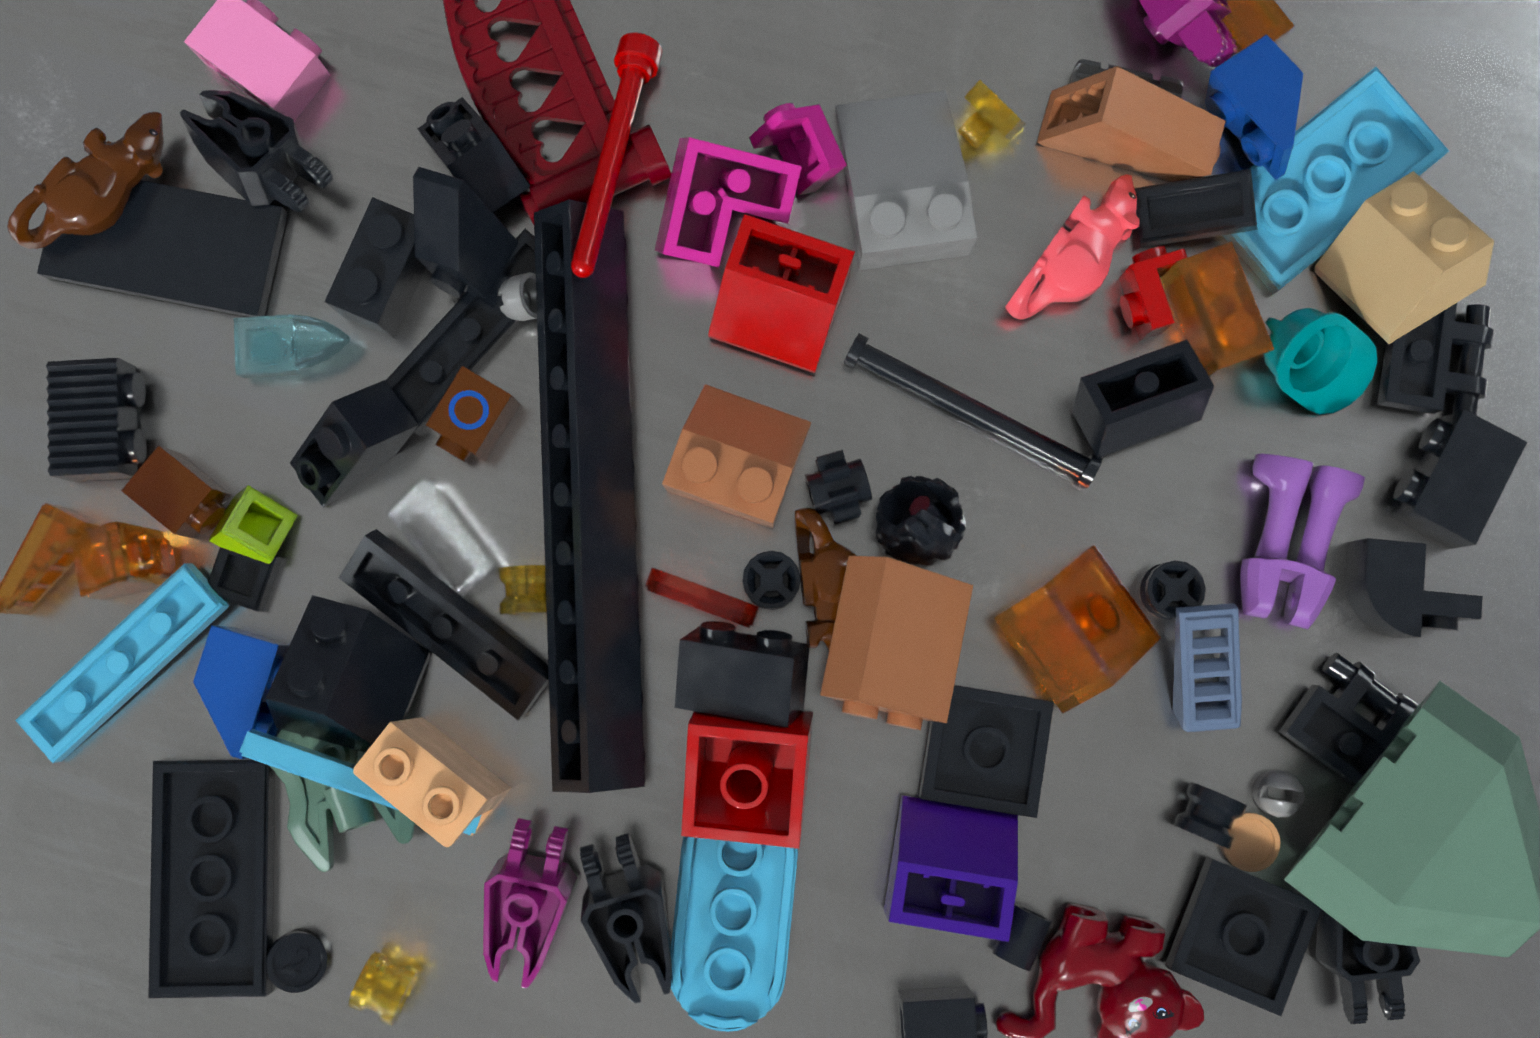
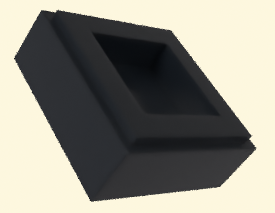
M220 547L208 583L224 601L257 612H264L282 558L275 556L273 561L267 564Z

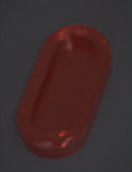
M651 568L645 584L647 591L750 628V625H754L760 607L655 568Z

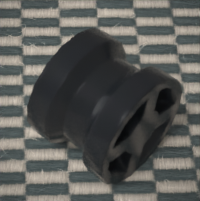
M766 551L757 554L748 562L744 569L742 582L745 593L753 604L762 609L777 610L784 608L794 600L799 591L801 577L797 565L789 556L782 552Z
M1176 560L1149 568L1140 578L1137 589L1139 602L1144 610L1153 617L1164 620L1176 619V608L1201 606L1206 592L1204 579L1199 571L1187 562ZM1159 582L1163 585L1164 596L1161 599L1160 597L1162 596L1161 585L1158 584Z
M1190 782L1186 792L1190 801L1186 811L1177 815L1173 825L1230 849L1234 840L1231 828L1235 819L1243 817L1247 805L1219 792Z

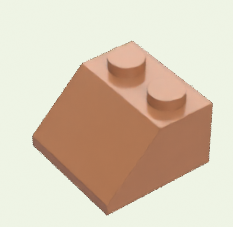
M705 384L682 428L662 484L668 492L773 529L811 422Z

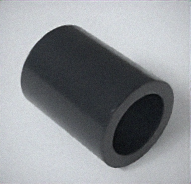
M1015 904L1009 942L998 940L992 953L1021 969L1031 971L1052 922L1023 906Z

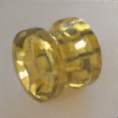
M521 565L498 568L499 580L505 585V597L499 602L500 615L547 613L545 565Z
M375 951L366 962L355 983L348 1006L358 1011L367 1008L378 1013L380 1021L393 1026L413 991L419 970L408 965L398 968L390 964L388 956Z

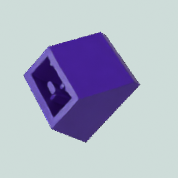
M902 795L884 912L888 921L1009 942L1018 885V815Z

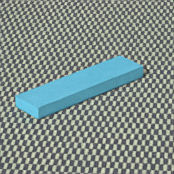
M184 563L15 721L52 763L62 762L230 606L229 603L224 601L212 589L208 580L193 563Z
M255 729L247 731L239 751L242 753L241 756L396 809L354 775L353 769L355 764ZM482 815L474 818L463 833L471 835V833L475 834Z

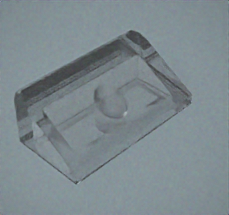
M428 476L420 481L388 513L431 572L464 599L503 570L438 483Z

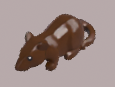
M159 112L143 114L126 130L121 139L113 143L109 140L106 142V134L99 128L91 130L83 141L84 151L88 153V156L79 162H74L69 157H63L49 172L43 182L37 184L33 188V192L16 206L7 224L8 232L13 240L27 249H39L51 244L61 234L93 235L113 226L122 215L132 188L144 175L147 174L152 178H158L163 173L160 163L164 145L162 114ZM42 203L46 204L47 210L40 226L32 230L29 229V221L33 213Z
M801 508L795 510V530L803 605L814 607L815 620L805 621L807 644H810V648H817L820 641L823 640L829 652L848 556L857 555L833 539L825 521L815 509ZM810 532L812 534L814 544L813 553H810L809 547Z

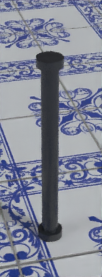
M860 333L855 338L844 360V364L852 368L858 364L1077 477L1076 484L1086 489L1095 478L1103 458H1097L1093 453L1089 457L1078 453L867 344L869 338Z

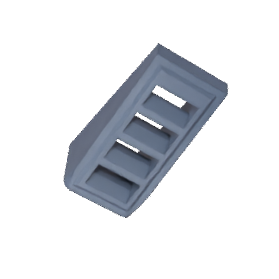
M1235 603L1176 608L1173 712L1182 729L1187 732L1239 728L1241 726L1242 694L1238 607ZM1221 629V636L1193 638L1192 631ZM1220 653V658L1194 660L1193 655ZM1219 677L1218 682L1195 683L1194 679Z

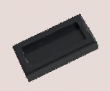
M1251 169L1134 188L1137 197V217L1140 219L1138 231L1141 247L1258 230Z

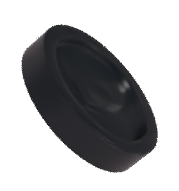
M303 931L290 932L278 938L270 947L266 957V970L270 980L277 988L289 993H299L314 987L321 980L327 968V953L323 944L314 935Z

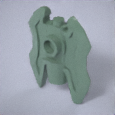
M282 729L277 736L278 738L355 765L366 753ZM270 766L285 784L290 802L287 828L295 844L319 871H330L334 867L333 817L339 833L366 826L376 821L373 801ZM373 802L395 839L401 844L409 843L413 838L415 823L399 810Z

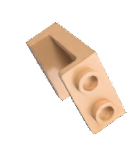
M423 717L390 722L353 769L355 776L444 847L452 846L472 820L482 815L475 831L476 834L511 790L509 785Z

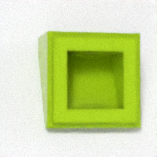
M247 485L233 497L208 541L221 548L270 564L298 515Z

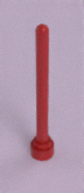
M633 32L623 35L619 40L614 64L617 68V74L621 79L571 262L572 272L580 278L589 277L594 272L642 85L647 84L658 73L663 50L654 38L646 34Z

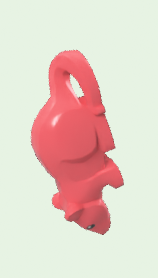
M1122 175L1111 182L1103 197L1101 206L1091 210L1090 199L1085 195L1082 197L1064 223L1071 231L1069 232L1063 227L1060 228L1005 306L1012 317L1019 320L1029 318L1051 302H1078L1091 296L1101 287L1110 268L1113 250L1120 240H1127L1131 237L1132 229H1136L1140 224V219L1136 216L1137 197L1131 175ZM1038 281H1039L1040 284H1039L1038 288H1037L1036 291L1031 295V293L1033 292V290H1034L1036 284H1037Z

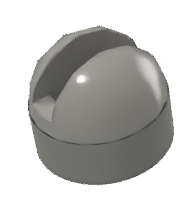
M528 272L514 275L505 280L498 290V296H502L504 304L500 306L501 312L508 318L516 321L536 319V274Z
M1268 770L1256 779L1253 785V799L1257 807L1264 813L1279 818L1289 817L1301 809L1305 799L1304 787L1299 779L1289 772ZM1269 787L1292 790V800L1268 798Z

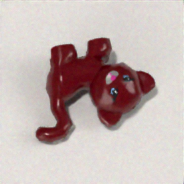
M1069 903L1065 908L1059 930L1049 941L1039 958V976L1033 992L1035 1015L1030 1020H1026L1012 1012L1004 1011L998 1015L996 1027L997 1031L1007 1038H1044L1056 1029V1001L1058 992L1088 984L1101 985L1098 993V1012L1101 1020L1096 1030L1097 1038H1170L1177 1030L1187 1031L1199 1027L1204 1021V1010L1201 1003L1190 991L1179 986L1170 971L1149 965L1143 961L1142 957H1154L1163 949L1165 929L1162 926L1143 918L1124 916L1119 931L1110 933L1108 932V919L1105 912Z

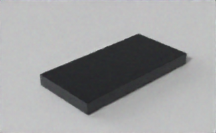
M140 180L132 188L125 209L113 226L93 235L61 234L51 244L43 247L37 274L48 279L264 320L288 212L279 206H252L243 199Z
M252 759L153 761L148 998L266 997L272 993V981L266 970V957L273 944L275 772L269 765Z

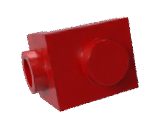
M1157 246L1142 251L1132 257L1133 264L1119 277L1124 295L1120 297L1122 315L1129 328H1136L1140 341L1161 335L1175 323L1160 277L1176 272L1188 260L1185 248L1167 253L1165 246Z

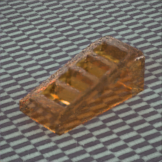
M49 503L42 505L0 583V613L26 615L94 543L106 526L71 508Z

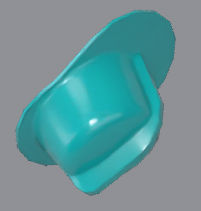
M1302 308L1291 312L1282 320L1269 317L1265 321L1271 334L1264 347V361L1276 377V382L1280 389L1307 410L1317 414H1329L1342 410L1359 398L1373 379L1377 365L1376 346L1368 335L1344 315L1336 312L1324 313L1313 308Z

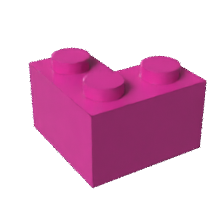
M691 137L679 138L654 250L665 255L719 267L732 211L788 224L802 166Z

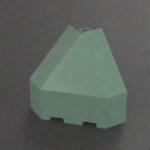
M1439 681L1409 715L1385 751L1355 784L1335 815L1304 849L1284 880L1363 941L1510 957L1540 930V812L1520 737L1442 681Z

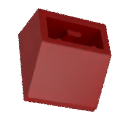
M744 214L724 270L708 337L815 373L852 269L855 251Z

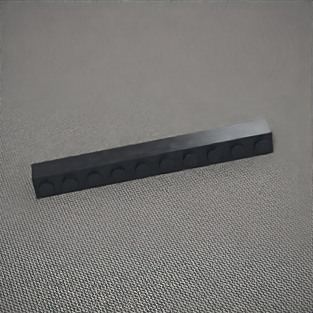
M568 199L534 212L552 792L594 793L645 787V751L643 747L642 721L643 694L641 690L640 667L641 637L638 613L639 580L636 559L637 524L634 505L632 406L629 371L630 350L627 317L628 294L626 290L625 264L626 239L624 236V211L610 208L594 272L586 278L577 277L572 272L571 262L587 203Z

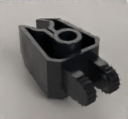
M205 90L199 95L208 116L213 120L205 119L184 109L180 112L194 145L207 164L252 206L269 205L276 199L291 210L300 213L309 204V199L304 191L297 184L293 183V180L299 175L323 189L333 180V175L327 166L303 148L294 120L232 91Z
M627 833L615 838V851L618 861L622 865L623 872L605 877L601 856L596 851L595 846L590 844L580 847V859L588 883L582 899L580 921L613 983L628 999L636 1004L641 1002V983L636 969L638 956L641 964H648L654 969L663 994L670 993L672 976L671 938L662 874L648 865H640L632 838Z
M1321 910L1317 920L1316 960L1329 971L1338 975L1343 1010L1350 1024H1362L1368 1021L1364 981L1375 979L1379 994V1004L1384 1017L1387 1020L1403 1019L1406 1010L1402 977L1410 976L1420 963L1417 948L1415 946L1363 941L1324 910Z

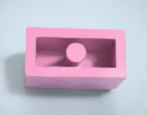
M217 0L185 39V44L203 63L257 103L288 116L295 122L331 76L318 58L322 53L321 48L297 29H294L288 35L276 26L275 23L279 20L278 17L259 0H247L246 2L242 0Z

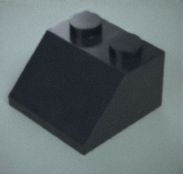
M312 595L265 698L275 726L285 731L367 752L390 722L406 719L429 661L430 652L369 610Z

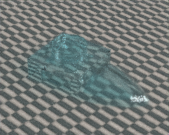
M289 314L234 318L236 375L241 378L300 375L299 370L313 367L340 352L350 342V337L326 321L304 315Z

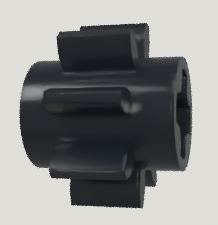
M843 450L816 457L817 460L815 461L818 471L805 474L813 508L819 515L831 512L834 524L859 518L862 515L859 504L872 500L871 488L862 460L856 459L846 462Z

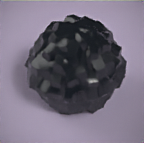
M913 476L903 477L898 485L884 492L879 498L880 502L877 507L878 512L876 513V537L878 543L885 549V554L892 556L894 559L909 564L931 566L938 559L947 560L951 558L953 550L957 549L960 541L963 540L966 530V519L963 516L962 505L959 503V493L939 478L932 480L924 476H916L915 478Z

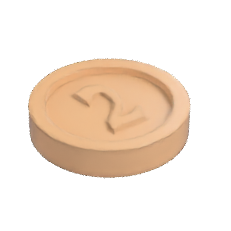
M1244 812L1243 817L1235 819L1231 828L1234 840L1230 849L1220 846L1223 856L1231 865L1243 871L1257 872L1266 869L1276 860L1280 851V836L1277 828L1266 817L1252 812Z

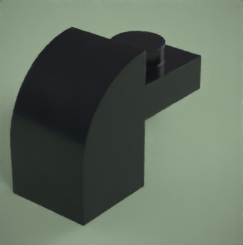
M1373 538L1347 542L1345 589L1349 603L1364 624L1382 635L1393 638H1420L1422 628L1458 631V621L1481 620L1483 596L1425 591V543Z

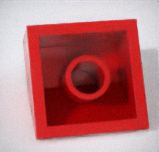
M694 711L688 723L681 836L799 849L809 771L813 712L803 711L788 728Z

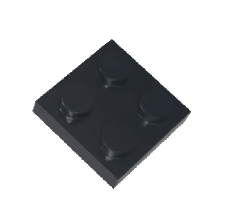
M954 685L947 723L930 721L919 798L1037 818L1054 701Z
M1206 857L1165 967L1180 975L1282 1016L1322 909L1304 896Z

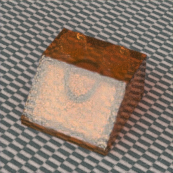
M1095 545L1083 551L1028 590L994 617L1004 631L1008 642L1017 649L1037 677L1043 691L1052 698L1062 714L1114 686L1161 639V636Z

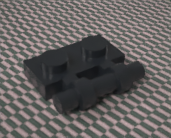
M1456 303L1390 344L1386 342L1377 405L1435 414L1443 411L1446 393L1455 397L1453 413L1465 409L1477 415L1479 399L1486 397L1488 380L1482 377L1485 350L1491 349L1493 345L1494 329L1489 327L1491 307L1481 304L1467 305L1465 321L1463 323L1455 321ZM1452 344L1461 348L1458 373L1448 371Z
M1336 652L1326 661L1323 671L1339 682L1337 691L1332 695L1320 685H1311L1279 732L1351 785L1355 786L1389 746L1418 704L1405 694L1399 693L1395 695L1374 680L1375 673L1361 662L1352 664ZM1361 698L1382 713L1381 720L1376 726L1353 710Z

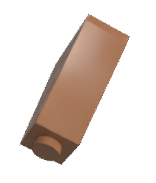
M1116 66L1052 90L1037 143L1048 148L1164 181L1175 182L1211 175L1213 166L1220 155V140L1226 121Z

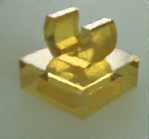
M981 80L964 96L978 111L960 127L958 132L977 149L989 139L996 129L1011 141L1026 125Z

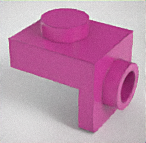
M793 103L779 105L764 115L763 120L765 123L749 137L754 149L777 145L784 162L802 166L796 189L798 195L816 192L847 166L820 104L796 108Z

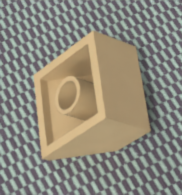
M1413 171L1364 201L1317 262L1315 273L1390 344L1485 286L1494 240Z

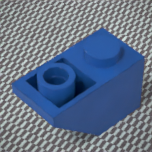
M1266 34L1210 72L1205 104L1209 113L1226 121L1224 127L1227 126L1239 139L1247 158L1258 167L1263 166L1277 180L1286 172L1294 145L1304 73Z
M211 625L193 683L230 756L247 759L241 756L242 753L239 752L247 731L255 729L276 737L278 728L275 726L265 698L290 644L231 626Z

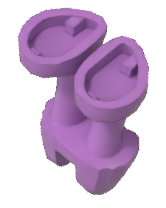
M1263 453L1255 455L1252 467L1253 475L1268 486L1269 504L1255 557L1242 559L1240 581L1244 615L1262 619L1267 618L1274 605L1279 581L1288 582L1290 585L1284 609L1285 623L1309 629L1325 605L1336 581L1334 576L1324 572L1327 552L1336 524L1345 504L1359 497L1365 481L1364 476L1338 467L1324 465L1313 467V462L1293 457ZM1309 482L1311 503L1296 561L1288 560L1287 555L1302 497Z

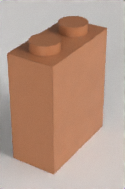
M848 556L820 696L844 701L841 712L854 716L877 720L879 710L888 712L886 723L903 728L921 730L923 720L947 723L973 585L889 557Z

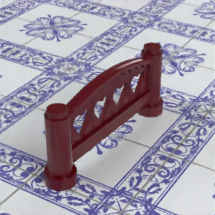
M443 0L451 45L467 90L483 121L495 133L522 175L530 183V191L520 196L533 225L534 212L568 199L588 203L615 100L571 1L501 0L493 11L482 12L477 7L478 0ZM507 21L539 26L516 60L505 62L499 58L501 44L490 37L491 27L496 22ZM527 70L561 75L538 110L527 112L521 108L523 94L512 88V78L517 72ZM550 120L583 125L559 161L548 162L543 159L542 152L545 144L535 139L533 135L534 127L538 122ZM650 124L630 133L614 195L648 180L654 186L671 178L672 173Z

